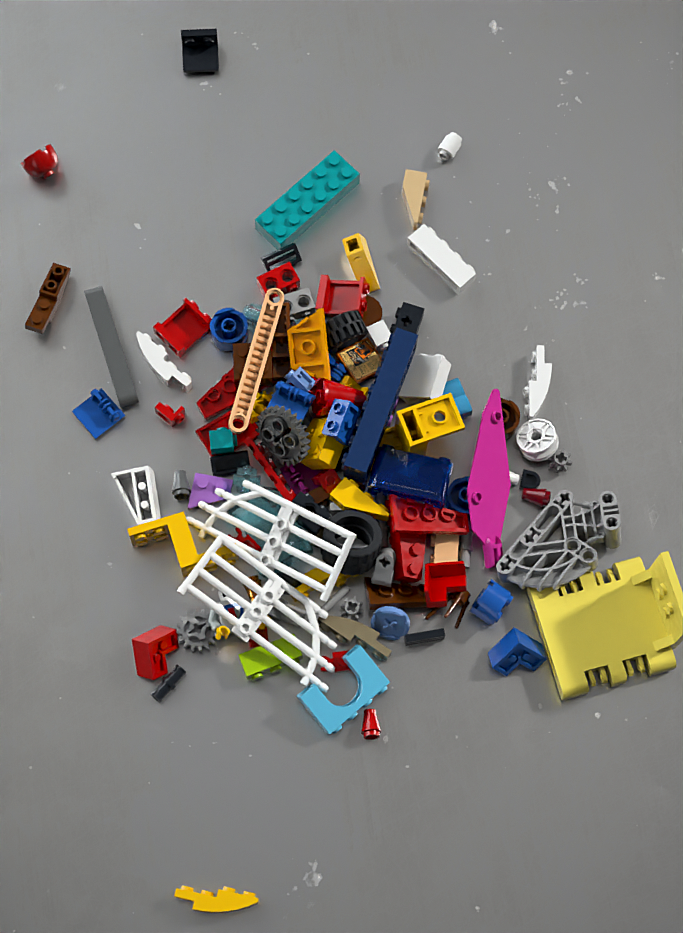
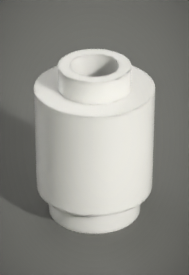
M453 132L446 135L437 149L439 156L444 160H452L462 145V138Z

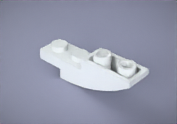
M138 331L136 335L140 350L153 373L166 386L169 387L174 382L188 393L193 388L191 377L185 372H179L176 365L168 361V351L160 344L156 345L148 334L144 333L143 335Z
M537 345L535 352H532L531 362L535 363V369H532V380H529L528 386L524 387V398H527V405H524V416H527V421L534 419L538 414L550 384L552 363H544V345Z

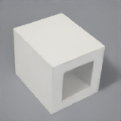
M384 320L366 327L368 330L366 336L377 352L387 350L388 339L391 333Z

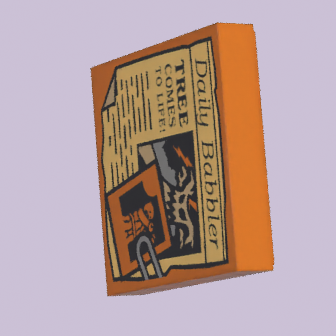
M368 337L337 352L335 355L338 361L344 365L347 374L357 384L375 376L378 366H381L382 357Z

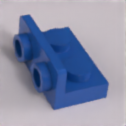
M334 399L322 434L331 436L342 445L348 446L361 410L351 401Z

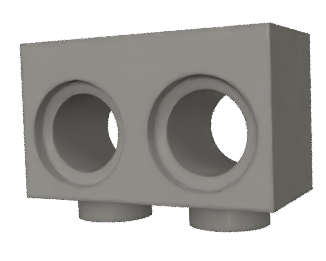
M309 288L284 295V302H289L290 324L294 323L295 320L304 319L315 313V304ZM279 296L273 298V303L279 302ZM307 303L308 306L300 307L299 304Z

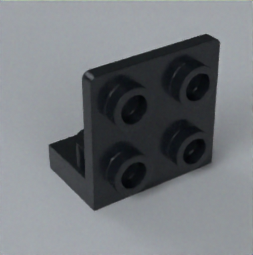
M217 28L181 30L183 72L219 71Z

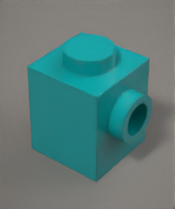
M220 427L217 430L209 431L211 455L234 452V446H238L237 435H233L230 429Z

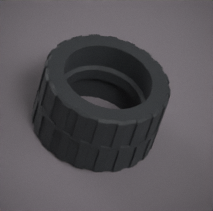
M343 510L342 512L335 513L328 521L356 534V538L368 545L363 549H350L340 573L355 576L368 572L376 564L382 544L383 535L379 523L362 511ZM324 528L322 540L342 549L343 546L336 540V538L342 536ZM320 548L323 561L334 567L338 556Z

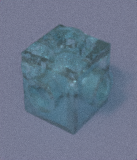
M242 466V468H238L237 474L233 475V485H236L237 493L245 494L252 492L242 485L244 479H249L247 481L260 486L261 475H257V469H254L252 466Z

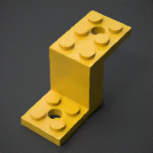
M448 393L397 411L394 427L385 430L379 446L386 447L389 452L386 455H381L377 451L370 469L371 474L374 475L425 457L428 442L465 430V425L452 394ZM437 413H441L445 416V420L441 422L436 421L434 416Z
M184 511L127 529L132 545H137L138 547L144 546L148 541L154 539L156 541L163 540L167 535H170L183 577H188L205 554H197ZM226 546L216 551V554L230 565L235 564L239 560V556ZM210 559L204 570L212 572L219 565Z

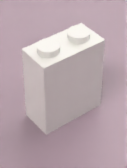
M422 353L414 355L399 397L407 404H419L442 396L451 368V364L445 359V356L440 354L429 356Z

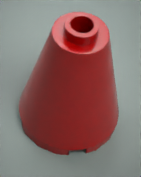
M325 378L316 379L313 387H316V391L312 394L316 397L311 406L313 413H317L316 416L328 415L334 399L351 401L360 410L365 400L367 401L363 391Z

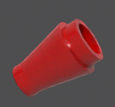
M365 709L361 734L367 740L378 739L381 729L376 716V710Z

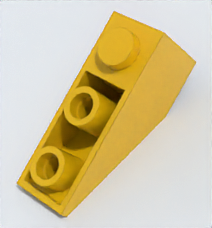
M360 233L342 239L346 256L356 280L360 281V277H365L370 285L369 293L379 290V282L366 239Z
M345 477L330 493L329 500L341 510L362 511L374 519L389 520V510L384 505H378L374 502V498L368 492H362L359 489V485L352 479L348 480Z

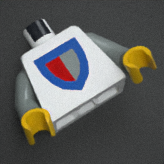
M218 591L220 602L217 604L237 619H240L246 610L221 591ZM210 610L208 625L214 631L215 638L220 640L224 636L227 639L228 635L232 634L231 630L234 626L215 611ZM263 622L259 625V629H265Z

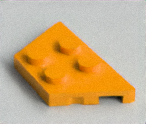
M319 308L315 313L287 330L290 364L294 370L301 367L312 377L331 380L324 308Z

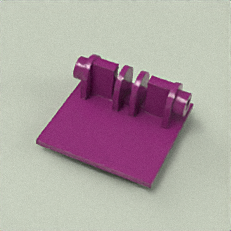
M301 462L296 465L291 464L290 466L285 463V466L280 468L282 475L288 482V486L290 489H293L296 495L300 491L305 494L321 486L315 485L311 478L323 469L312 470Z

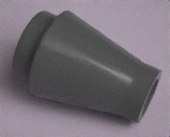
M177 470L174 472L172 494L177 500L188 499L191 489L186 477V471Z

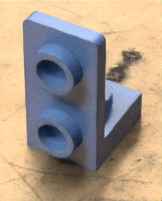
M301 367L295 372L291 370L284 377L286 379L285 383H292L295 387L309 392L315 383V380Z

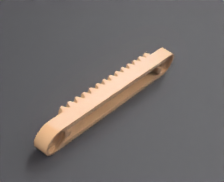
M278 288L269 289L264 297L228 422L229 429L235 434L243 433L250 420L284 302V294ZM277 294L280 300L277 303H273L269 300V296ZM241 419L244 426L240 429L235 428L233 420Z

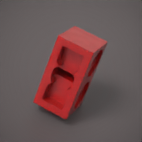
M290 261L256 277L257 286L264 297L268 291L267 287L270 285L280 289L283 294L297 291L300 287V279ZM287 277L292 279L290 282L283 281ZM271 294L269 300L273 301V298L278 297V295Z

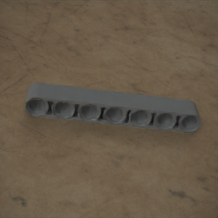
M98 286L85 290L86 300L120 407L138 403V397L103 287Z

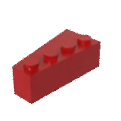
M387 500L385 501V507L389 510L388 513L390 514L387 525L390 527L389 543L396 553L393 580L408 582L409 584L422 580L426 534L393 533L390 503Z

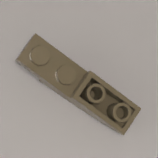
M319 616V628L326 633L330 631L336 635L335 639L340 643L350 645L355 639L357 645H361L363 649L367 647L377 659L387 661L392 651L377 641L380 633L374 629L343 617L327 616L324 619Z

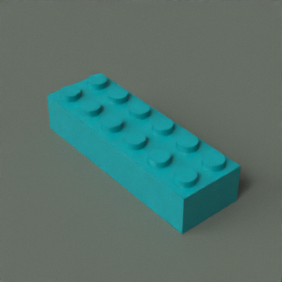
M333 150L255 219V229L277 250L293 243L359 184L360 173Z

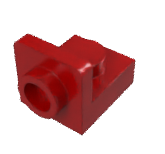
M159 402L155 406L156 414L172 428L176 424H180L185 418V408L182 406L175 413L167 404L163 405Z
M324 469L311 478L314 484L321 485L326 493L332 492L342 481L334 469Z

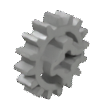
M194 609V614L187 611L188 617L181 616L183 623H177V627L181 630H178L176 633L178 636H182L179 638V642H185V649L191 646V652H194L195 648L202 652V647L209 650L210 643L216 644L213 639L215 638V633L208 625L209 614L205 615L204 609H202L201 613ZM198 618H199V619H204L205 621L202 622V621H198V620H196V619H198ZM190 623V628L185 633V628ZM195 628L201 629L202 633L198 634L195 632ZM211 629V634L207 639L206 633ZM192 640H198L200 643H194Z

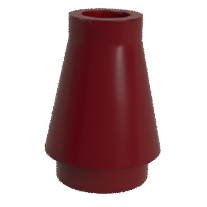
M523 489L522 499L540 507L549 504L551 492L547 491V489Z

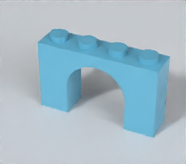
M355 645L341 657L355 674L358 682L357 693L349 703L340 706L333 705L319 688L312 683L296 696L327 734L337 733L343 727L341 724L346 720H352L358 714L356 711L361 707H367L373 701L371 698L376 694H382L390 683L361 645Z

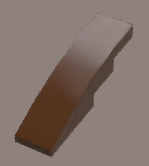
M283 302L272 340L273 381L286 380L284 377L292 370L287 330L290 329L289 302Z

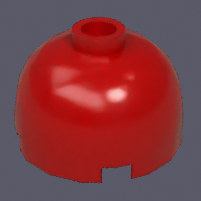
M51 144L46 145L44 151L39 149L25 158L24 162L20 163L30 176L35 178L44 176L46 179L54 174L53 170L58 164V156Z

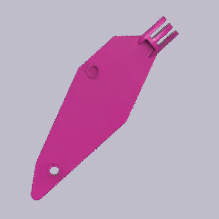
M498 389L492 390L482 413L467 487L471 530L482 542L484 563L487 569L496 567L497 562L503 556L501 534L511 487L501 398Z

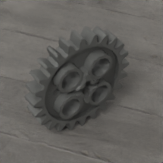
M275 405L274 407H268L257 417L259 421L255 424L259 427L255 431L260 433L257 438L262 440L260 445L265 446L264 452L269 451V457H275V462L280 460L281 465L285 463L288 466L291 464L296 465L309 454L307 451L310 449V446L307 444L311 440L306 438L309 433L304 431L307 426L301 425L302 419L297 420V413L292 415L290 408L285 410L284 406L279 408L278 405ZM291 428V431L288 434L283 436L277 443L274 442L278 437L284 434L286 430Z

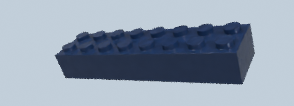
M396 328L395 333L390 334L387 350H384L381 358V366H378L374 384L372 383L369 388L368 400H365L363 404L361 418H358L355 425V433L351 435L349 440V453H344L341 462L343 477L363 484L366 483L415 354L418 341L417 334L400 328Z

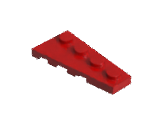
M250 436L243 440L245 444L253 451L254 457L264 467V471L275 483L274 485L283 498L292 502L297 495L293 489L288 490L285 486L288 482L281 473L279 475L274 469L277 466L273 460L265 457L264 453L266 452H264V447L260 443L256 444Z
M393 494L389 496L393 533L467 535L469 533L468 518L465 513L446 508L439 509L428 503H425V505L420 504L409 498L406 500L401 499Z

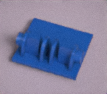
M283 381L277 382L275 386L277 390L267 408L270 406L274 407L275 405H278L279 408L284 406L285 410L290 408L291 414L297 413V420L302 419L303 421L316 396Z
M102 388L100 390L93 389L90 393L92 396L72 411L95 439L125 417V414Z

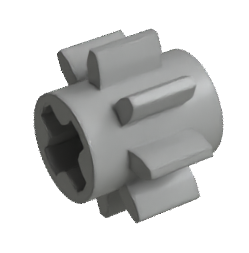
M563 448L561 451H556L553 454L554 456L548 458V460L552 461L549 467L555 468L556 473L562 469L566 472V465L571 466L572 461L568 460L571 453L567 454ZM558 458L562 459V463L558 462Z
M356 596L353 597V600H349L346 597V603L340 604V608L344 609L341 616L346 615L348 619L355 618L358 620V613H364L363 609H359L363 602L358 603ZM349 606H351L352 608L356 607L355 612H353L352 610L348 611Z

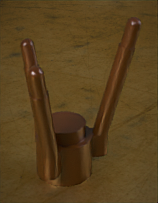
M468 591L451 592L447 597L448 601L451 600L453 604L447 610L444 618H448L456 606H462L455 624L456 629H458L465 610L470 604L468 599L471 594ZM435 607L425 619L428 620L442 607Z

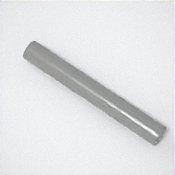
M344 585L321 609L328 612L350 591V588ZM315 613L316 619L318 621L319 615Z

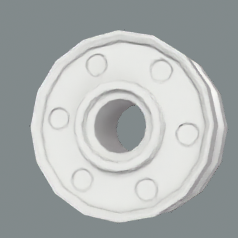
M537 418L527 421L519 428L516 435L521 453L530 461H543L550 458L559 446V439L554 426L545 419Z

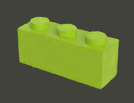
M284 638L270 642L298 664L303 659L302 652ZM262 646L238 654L247 680H258L263 677V674L279 672L282 670L281 667L286 666L285 663Z

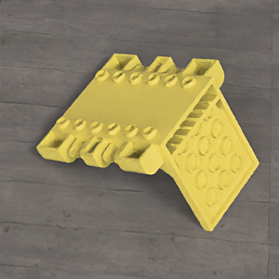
M669 551L660 553L647 570H645L642 559L639 556L613 563V571L611 568L606 569V575L609 583L604 584L600 572H595V577L593 572H586L577 578L576 581L569 582L572 590L570 594H567L564 584L559 588L561 596H559L558 590L555 591L553 587L544 588L540 592L537 591V588L527 587V594L562 701L588 694L589 686L585 674L590 686L594 687L596 686V680L593 672L597 670L602 683H608L609 679L611 687L626 683L627 674L629 677L633 676L634 670L630 662L633 660L636 661L640 673L645 672L646 666L649 676L676 668V659L672 649H675L683 641V592Z

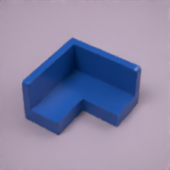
M514 627L488 652L492 668L505 676H508L519 664L535 671L547 660L543 645Z

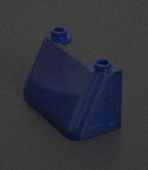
M383 444L382 447H378L368 483V493L377 496L378 493L383 491L385 496L393 494L428 504L431 502L430 504L434 505V507L443 509L453 463L445 457L437 459L397 450L391 445Z

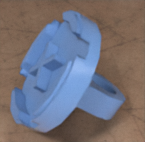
M385 606L374 611L371 618V628L379 632L380 637L384 639L398 640L408 633L410 619L403 612V608Z

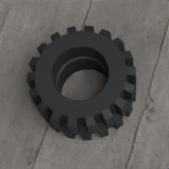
M347 311L325 322L328 353H337L361 341L367 335L368 330L358 311Z

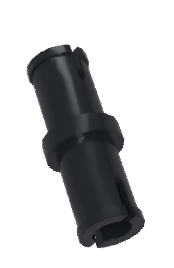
M176 664L167 677L161 679L160 685L150 695L160 703L170 690H174L175 684L186 674V671Z

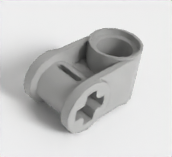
M385 547L380 550L373 571L372 584L391 587L396 553L392 548Z

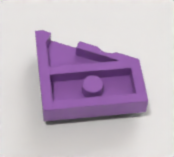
M195 473L188 510L199 507L198 503L200 501L206 502L208 505L227 501L215 494V490L220 488L225 490V492L231 493L233 480Z

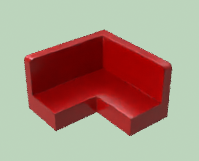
M464 561L425 564L424 592L427 608L447 607V593L467 591Z
M159 625L132 639L138 676L155 680L168 673L165 654L179 648L177 629Z

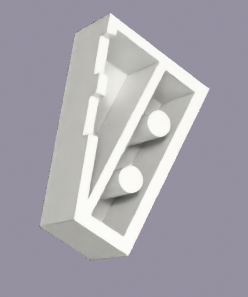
M149 466L111 473L138 525L161 518L154 471Z

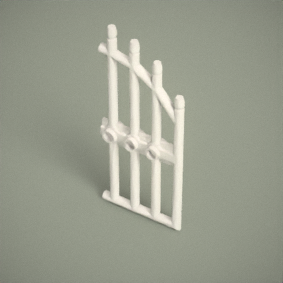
M244 480L242 485L252 492L238 496L217 488L215 494L227 500L218 508L210 504L208 505V503L203 501L198 503L201 509L211 514L206 523L190 516L186 518L188 524L200 529L199 537L205 538L209 534L217 538L220 533L252 557L258 559L260 563L274 572L277 569L322 593L320 599L325 602L328 601L356 537V534L247 480ZM263 496L281 505V508L276 517L247 501ZM234 505H237L273 523L270 533L267 534L225 512ZM298 515L345 537L346 540L342 549L294 526ZM220 518L265 541L262 552L212 528L213 524ZM290 533L338 556L334 567L286 544ZM282 551L330 574L326 585L280 563L279 558Z
M220 533L177 592L183 596L188 591L234 626L231 632L246 643L251 638L302 676L300 683L306 687L310 682L315 684L321 691L326 692L329 687L315 677L313 672L317 663L331 673L335 670V667L319 655L320 641L327 644L333 650L337 644L319 630L315 613L324 619L329 614ZM223 544L269 578L263 588L218 556L216 551ZM210 559L257 594L251 604L204 570ZM198 575L246 610L240 619H237L192 585ZM284 591L305 605L309 623L278 600ZM273 606L312 634V649L267 616ZM263 622L310 657L307 669L257 634L255 631Z

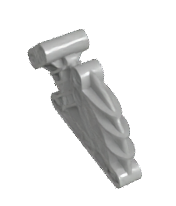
M568 490L558 492L497 562L498 579L503 583L512 582L518 584L521 589L531 587L537 588V591L540 592L544 588L553 587L556 591L563 584L579 578L586 572L594 571L598 566L597 552L589 545L604 542L607 548L615 549L621 544V520L616 495L611 491H605L600 494L599 502L594 500L581 503L574 502L573 493ZM574 505L582 506L580 513L574 514ZM556 515L545 529L539 530L550 516ZM562 524L564 540L547 542ZM577 535H584L587 541L582 542L578 539ZM556 562L552 567L544 568L548 563Z

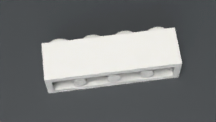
M423 224L408 237L407 246L458 295L474 282L476 276L474 268L464 263L461 256L457 252H453L445 240H440L431 227Z

